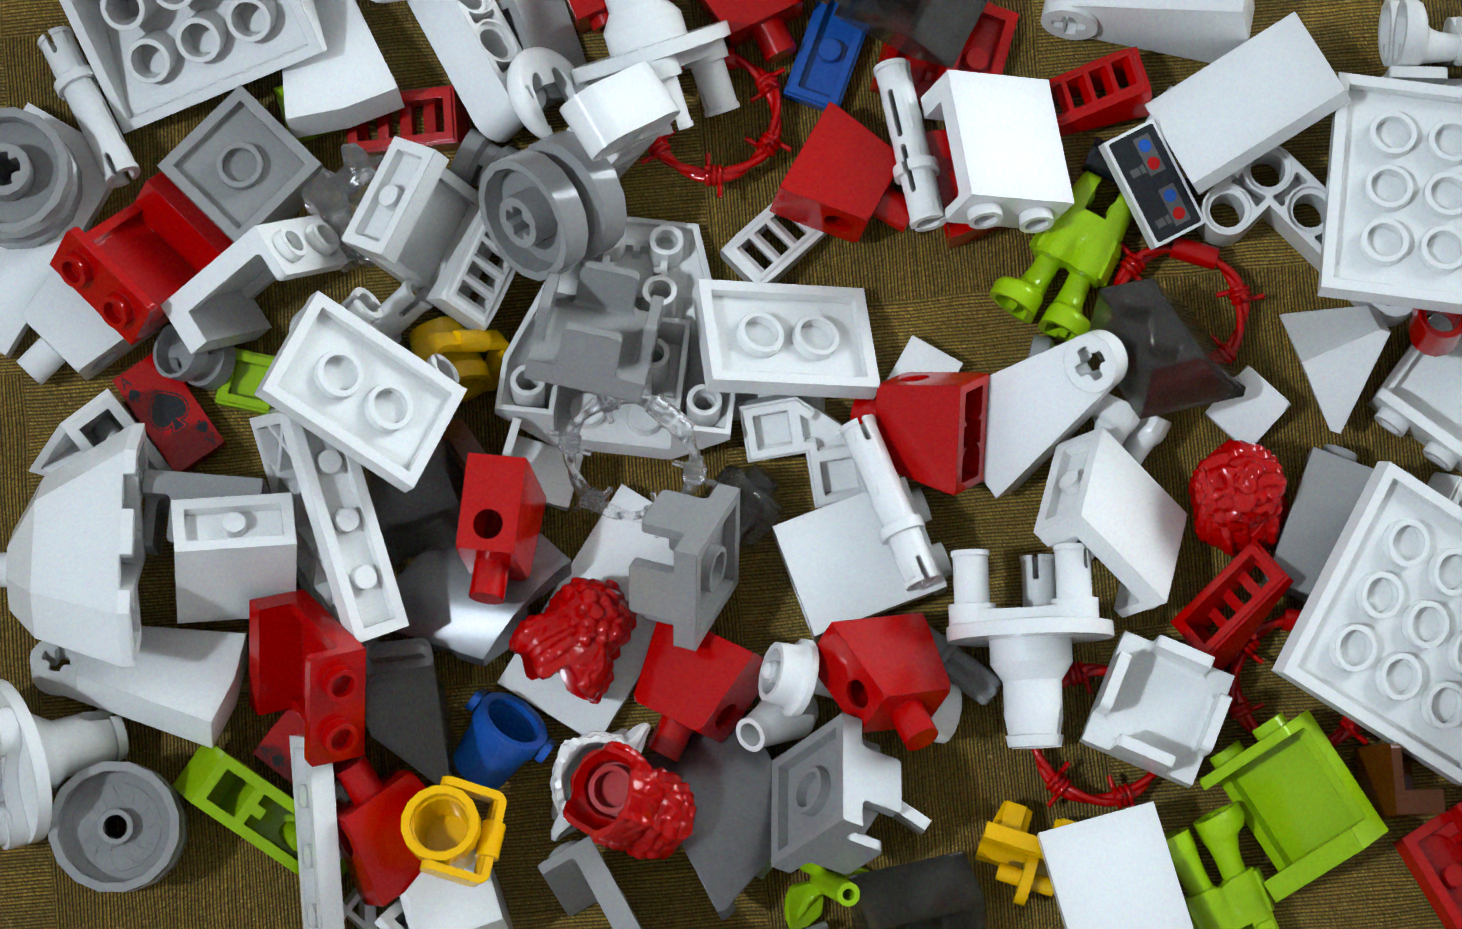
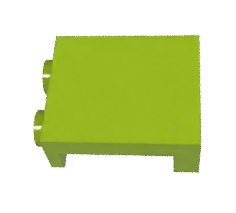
M1306 710L1289 722L1282 712L1252 731L1258 740L1254 745L1245 750L1238 740L1210 758L1209 760L1215 770L1198 780L1204 791L1219 783L1232 802H1239L1245 813L1246 824L1278 870L1277 873L1263 882L1276 903L1364 850L1389 831L1309 710Z

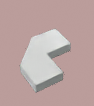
M772 395L737 402L748 463L805 453L815 508L825 507L866 491L846 441L839 431L843 424L802 396Z

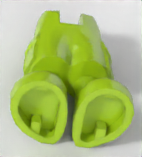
M1089 171L1083 173L1071 188L1074 204L1054 222L1051 228L1035 233L1029 247L1036 259L1026 273L1018 279L1010 276L998 278L995 280L989 294L992 300L1010 315L1024 323H1032L1059 269H1066L1069 273L1066 281L1038 323V328L1041 332L1061 342H1067L1079 335L1092 331L1090 321L1083 315V304L1090 288H1102L1108 283L1117 262L1120 260L1121 242L1133 217L1121 192L1116 201L1108 208L1105 214L1107 216L1106 219L1086 209L1088 206H1091L1095 198V192L1102 180V177Z
M1238 801L1216 808L1197 818L1192 823L1200 840L1208 848L1222 876V880L1218 885L1212 884L1201 862L1196 843L1188 827L1177 828L1164 834L1177 877L1188 892L1184 899L1194 929H1279L1273 914V910H1275L1273 898L1263 884L1265 878L1261 869L1252 866L1245 867L1240 853L1238 835L1245 823V813Z

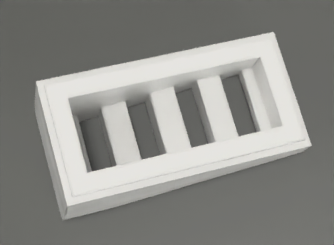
M771 203L720 250V256L744 281L777 283L827 233L794 222L805 233L803 237L797 240L777 220L780 216L769 211L772 206ZM767 229L773 232L789 248L782 255L761 236ZM751 244L772 263L767 269L764 270L745 251Z
M479 209L427 296L426 301L467 329H480L484 331L495 316L516 270L505 262L489 238ZM480 244L501 258L497 266L477 253ZM471 264L490 276L486 284L468 272ZM462 283L479 294L476 302L458 291Z

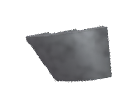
M458 518L432 541L396 578L409 626L394 632L413 638L423 637L429 640L433 651L451 652L458 659L484 667L509 649V640L520 621L526 620L528 616L527 606L572 575L571 560L539 532L530 577L524 581L508 579L505 599L502 604L491 605L476 602L469 598L472 574L469 573L456 550Z
M746 712L744 713L741 719L747 716ZM736 726L722 743L698 732L690 736L678 762L660 753L646 759L653 769H658L662 766L667 772L680 774L682 781L688 782L690 791L694 793V803L697 809L693 825L694 831L691 836L683 841L682 846L721 921L730 917L735 911L734 900L755 876L763 879L773 868L771 867L772 759L765 747L757 752L745 749L736 736Z

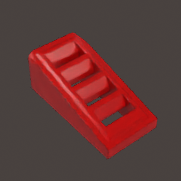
M1137 46L1111 53L1049 79L1053 101H1059L1063 113L1056 116L1060 137L1150 115L1145 104L1152 100V91ZM1128 83V87L1120 90L1118 85ZM1105 89L1106 96L1097 99L1095 91ZM1081 94L1084 105L1075 108L1072 96Z
M453 85L400 91L405 106L399 109L400 138L436 149L437 151L459 149L463 139L470 131V118ZM439 106H443V115H444V131H443V132L440 131V111H439ZM417 107H423L424 134H417L415 109ZM392 112L377 118L378 139H369L368 121L347 128L348 155L353 157L386 154L394 138Z
M1253 539L1170 623L1193 648L1215 657L1212 666L1222 671L1242 650L1294 580L1262 545ZM1255 566L1269 579L1262 588L1249 575ZM1241 584L1253 596L1246 604L1235 594ZM1227 603L1236 612L1229 620L1221 612ZM1212 622L1219 627V630L1213 636L1207 631Z

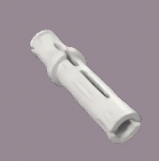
M69 26L51 28L48 32L54 43H50L47 35L42 34L38 39L37 45L44 53L56 78L54 89L60 99L67 101L104 176L106 185L110 188L125 186L130 182L124 171H128L130 177L135 180L140 175L141 169L127 146L98 87L100 84L91 65L87 64L74 38L72 29Z
M891 58L878 63L873 68V73L879 87L886 124L896 160V165L893 167L892 172L895 182L901 185L910 218V228L915 229L917 232L930 231L943 226L947 222L936 178L940 174L938 159L930 154L922 114L910 71V61H906L905 58Z
M868 414L862 416V424H859L858 418H855L842 425L839 431L846 441L882 527L878 532L881 543L889 545L905 582L906 591L918 590V583L920 582L923 588L938 581L942 575L936 567L922 533L925 527L924 520L921 514H914L876 424L875 415Z

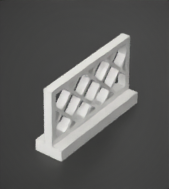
M280 411L249 418L271 493L292 492L297 540L296 575L300 588L306 590L326 611L331 612V615L360 643L409 626L361 464Z

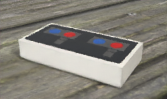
M1154 118L1098 146L1150 250L1205 223L1202 213Z

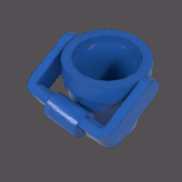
M480 687L465 706L466 709L473 712L472 720L457 746L453 758L456 768L467 781L497 790L526 761L535 757L534 759L541 764L556 745V741L547 734L545 723L528 703L514 695L503 692H490Z

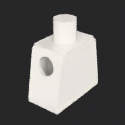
M53 269L21 315L41 337L16 362L41 386L65 362L70 364L87 381L157 333L163 325L131 346L114 328L110 327L103 320L102 316L73 287L66 284Z

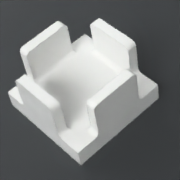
M1125 630L1119 638L1079 743L1190 788L1194 783L1203 758L1213 750L1232 701V697L1228 696L1235 676L1212 667L1215 657L1163 635H1159L1154 641H1150Z

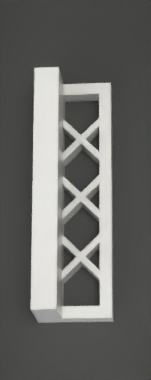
M305 734L289 735L303 929H345V918H348L359 929H377V926L374 924L377 920L376 906L364 904L356 887L343 902L340 859H343V856L340 852L338 841L336 799L340 800L343 804L351 799L344 792L338 780L334 783L333 763L312 767L304 759ZM357 903L359 906V916L352 911Z

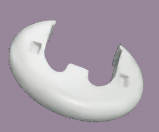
M530 47L520 51L511 61L507 73V91L511 105L523 125L540 139L553 134V131L546 121L534 91L544 89L555 82L565 102H567L575 94L586 88L584 82L575 84L571 71L575 67L564 56L545 47Z

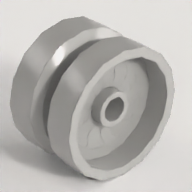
M16 107L0 108V247L6 249L35 248L57 238L74 220L82 199V172L69 146L39 115ZM11 177L12 183L6 185L7 180Z
M565 130L553 133L530 144L527 149L506 155L490 163L481 175L478 199L484 226L489 238L505 262L522 276L542 281L546 280L548 272L562 274L574 268L580 261L592 259L612 249L624 235L627 221L625 194L615 169L607 158L592 162L575 134L571 131Z
M102 761L79 770L59 789L52 805V820L48 832V840L57 863L75 882L98 892H136L159 883L178 865L188 842L189 816L180 793L172 787V784L161 773L132 762ZM115 815L122 816L127 822V831L121 838L119 836H111L108 833V823L117 822Z

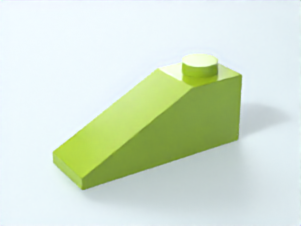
M215 744L213 749L201 745L172 787L196 807L299 876L294 798L217 744ZM342 858L340 859L341 878L348 869Z

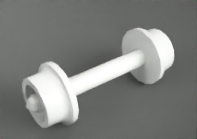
M802 638L795 644L774 642L764 656L759 673V696L762 701L780 706L785 716L794 718L800 716L810 703L813 694L833 698L818 678L819 652L816 643L813 640ZM951 683L950 693L931 718L939 732L933 742L946 743L955 733L962 711V695L958 685Z

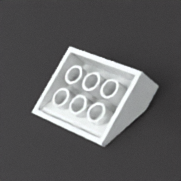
M59 0L123 134L235 89L240 84H247L327 50L313 0Z

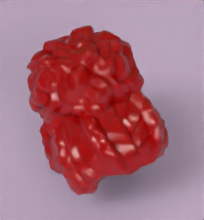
M1228 439L1209 454L1206 459L1200 460L1197 468L1192 471L1193 476L1188 483V494L1191 496V504L1193 506L1194 532L1200 542L1208 543L1211 547H1217L1225 555L1235 558L1253 539L1259 542L1266 551L1271 549L1279 540L1280 530L1289 511L1288 502L1284 494L1286 493L1287 480L1284 476L1283 467L1279 464V459L1276 455H1272L1271 450L1265 449L1264 446Z
M574 577L570 583L564 584L554 597L549 600V606L545 608L544 613L529 615L526 617V620L520 621L509 640V649L521 656L525 675L533 681L538 678L545 680L558 672L567 691L592 704H598L602 696L607 693L610 683L615 678L613 661L621 656L620 648L630 641L631 631L637 626V613L629 609V601L625 600L624 593L620 590V585L614 580L608 579L604 582L598 579Z
M618 741L608 742L602 749H595L585 755L579 767L571 775V798L564 806L563 817L573 827L590 835L592 841L596 844H601L605 848H611L620 852L625 850L628 855L638 860L644 858L650 860L660 858L665 860L677 850L684 840L693 834L697 809L694 803V793L690 791L689 783L683 782L680 774L667 772L662 766L658 769H653L648 764L646 758L630 745Z

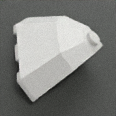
M145 423L129 425L43 477L13 530L7 552H0V587H7L9 610L35 639L119 667H134L142 641L138 582L146 558L141 506L144 496L141 493L144 469H149Z

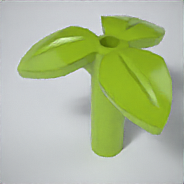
M806 863L799 869L811 875L810 881L799 882L789 887L785 898V919L789 929H804L812 925L822 915L824 895L843 906L849 907L877 898L883 893V888L875 876L864 867H860L851 874H842L813 863Z

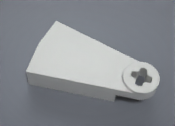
M313 0L327 50L282 69L285 120L291 134L295 138L347 129L404 108L399 88L356 1Z
M1045 0L1041 25L1047 32L1063 39H1094L1128 47L1137 46L1138 49L1212 63L1249 40L1255 4L1254 0Z
M1092 330L989 375L984 482L996 499L1017 490L1055 452L1057 444L1067 441L1109 399L1107 394L1124 378L1128 367L1125 347L1114 334L1105 330ZM1100 351L1105 361L1100 364V369L1092 371L1087 361L1092 357V353Z
M141 626L142 641L134 667H119L44 641H40L31 651L30 668L32 680L35 686L44 693L57 696L63 695L212 749L237 704L248 662L246 633ZM61 659L70 661V665H63L60 671L51 670V666H57Z

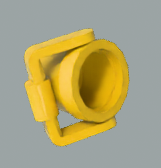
M443 316L420 324L409 334L413 354L427 362L431 355L437 353L447 358L454 365L460 377L458 384L467 389L460 403L473 399L485 391H494L497 388L502 358L510 344L498 330L482 331L480 329H467L450 316ZM489 350L486 360L483 361L479 352Z
M442 776L440 785H433L419 791L408 801L401 816V833L408 849L421 860L419 870L423 873L468 887H476L487 881L493 862H498L506 830V825L502 822L507 800L503 793L498 790L452 776ZM471 798L490 804L487 818L483 820L482 827L480 815ZM476 860L474 873L463 870Z

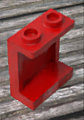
M159 172L146 180L135 202L85 233L77 226L67 231L49 265L61 276L66 284L73 287L102 316L103 320L110 327L114 328L132 346L170 321L160 305L230 247L233 242L162 172Z
M304 589L249 600V706L259 716L292 709L305 722L304 759L312 767L364 756L366 648Z

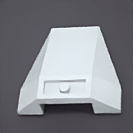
M627 216L624 235L612 249L587 260L638 271L640 278L635 300V307L638 310L648 312L653 295L665 297L659 335L641 403L524 378L526 360L532 343L538 304L544 287L543 284L503 355L495 414L509 422H512L513 417L522 419L519 428L552 446L672 460L730 440L736 393L706 392L692 290L698 279L712 280L699 224ZM580 261L574 268L560 274L557 292L569 295L576 294L583 261Z

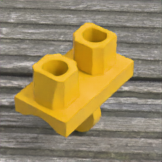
M1007 800L1002 803L993 822H987L975 859L998 866L995 880L1015 885L1013 903L1025 906L1030 890L1052 897L1053 888L1037 836L1027 833L1033 811L1027 806ZM1066 818L1055 819L1052 829L1076 822Z

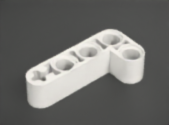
M371 0V1H373V2H375V3H390V2H398V1H405V0ZM406 0L475 126L483 135L495 142L510 140L524 127L511 105L507 91L509 65L513 58L522 51V48L496 1ZM543 89L534 91L541 109H543L546 104V94Z
M648 61L637 63L584 88L564 103L559 110L569 125L567 131L575 134L592 162L607 158L615 169L618 179L680 114V109Z
M1277 146L1246 165L1238 178L1228 176L1207 193L1199 207L1205 223L1198 226L1197 231L1203 240L1211 245L1224 247L1240 240L1263 218L1319 272L1326 187L1286 149ZM1261 163L1272 166L1279 175V184L1265 187L1256 183L1251 174V167ZM1220 203L1232 206L1238 213L1239 224L1228 228L1218 225L1211 217L1210 208ZM1303 203L1312 205L1320 213L1321 224L1312 228L1302 226L1294 218L1293 207ZM1348 300L1354 306L1369 305L1378 308L1387 327L1399 325L1412 313V308Z

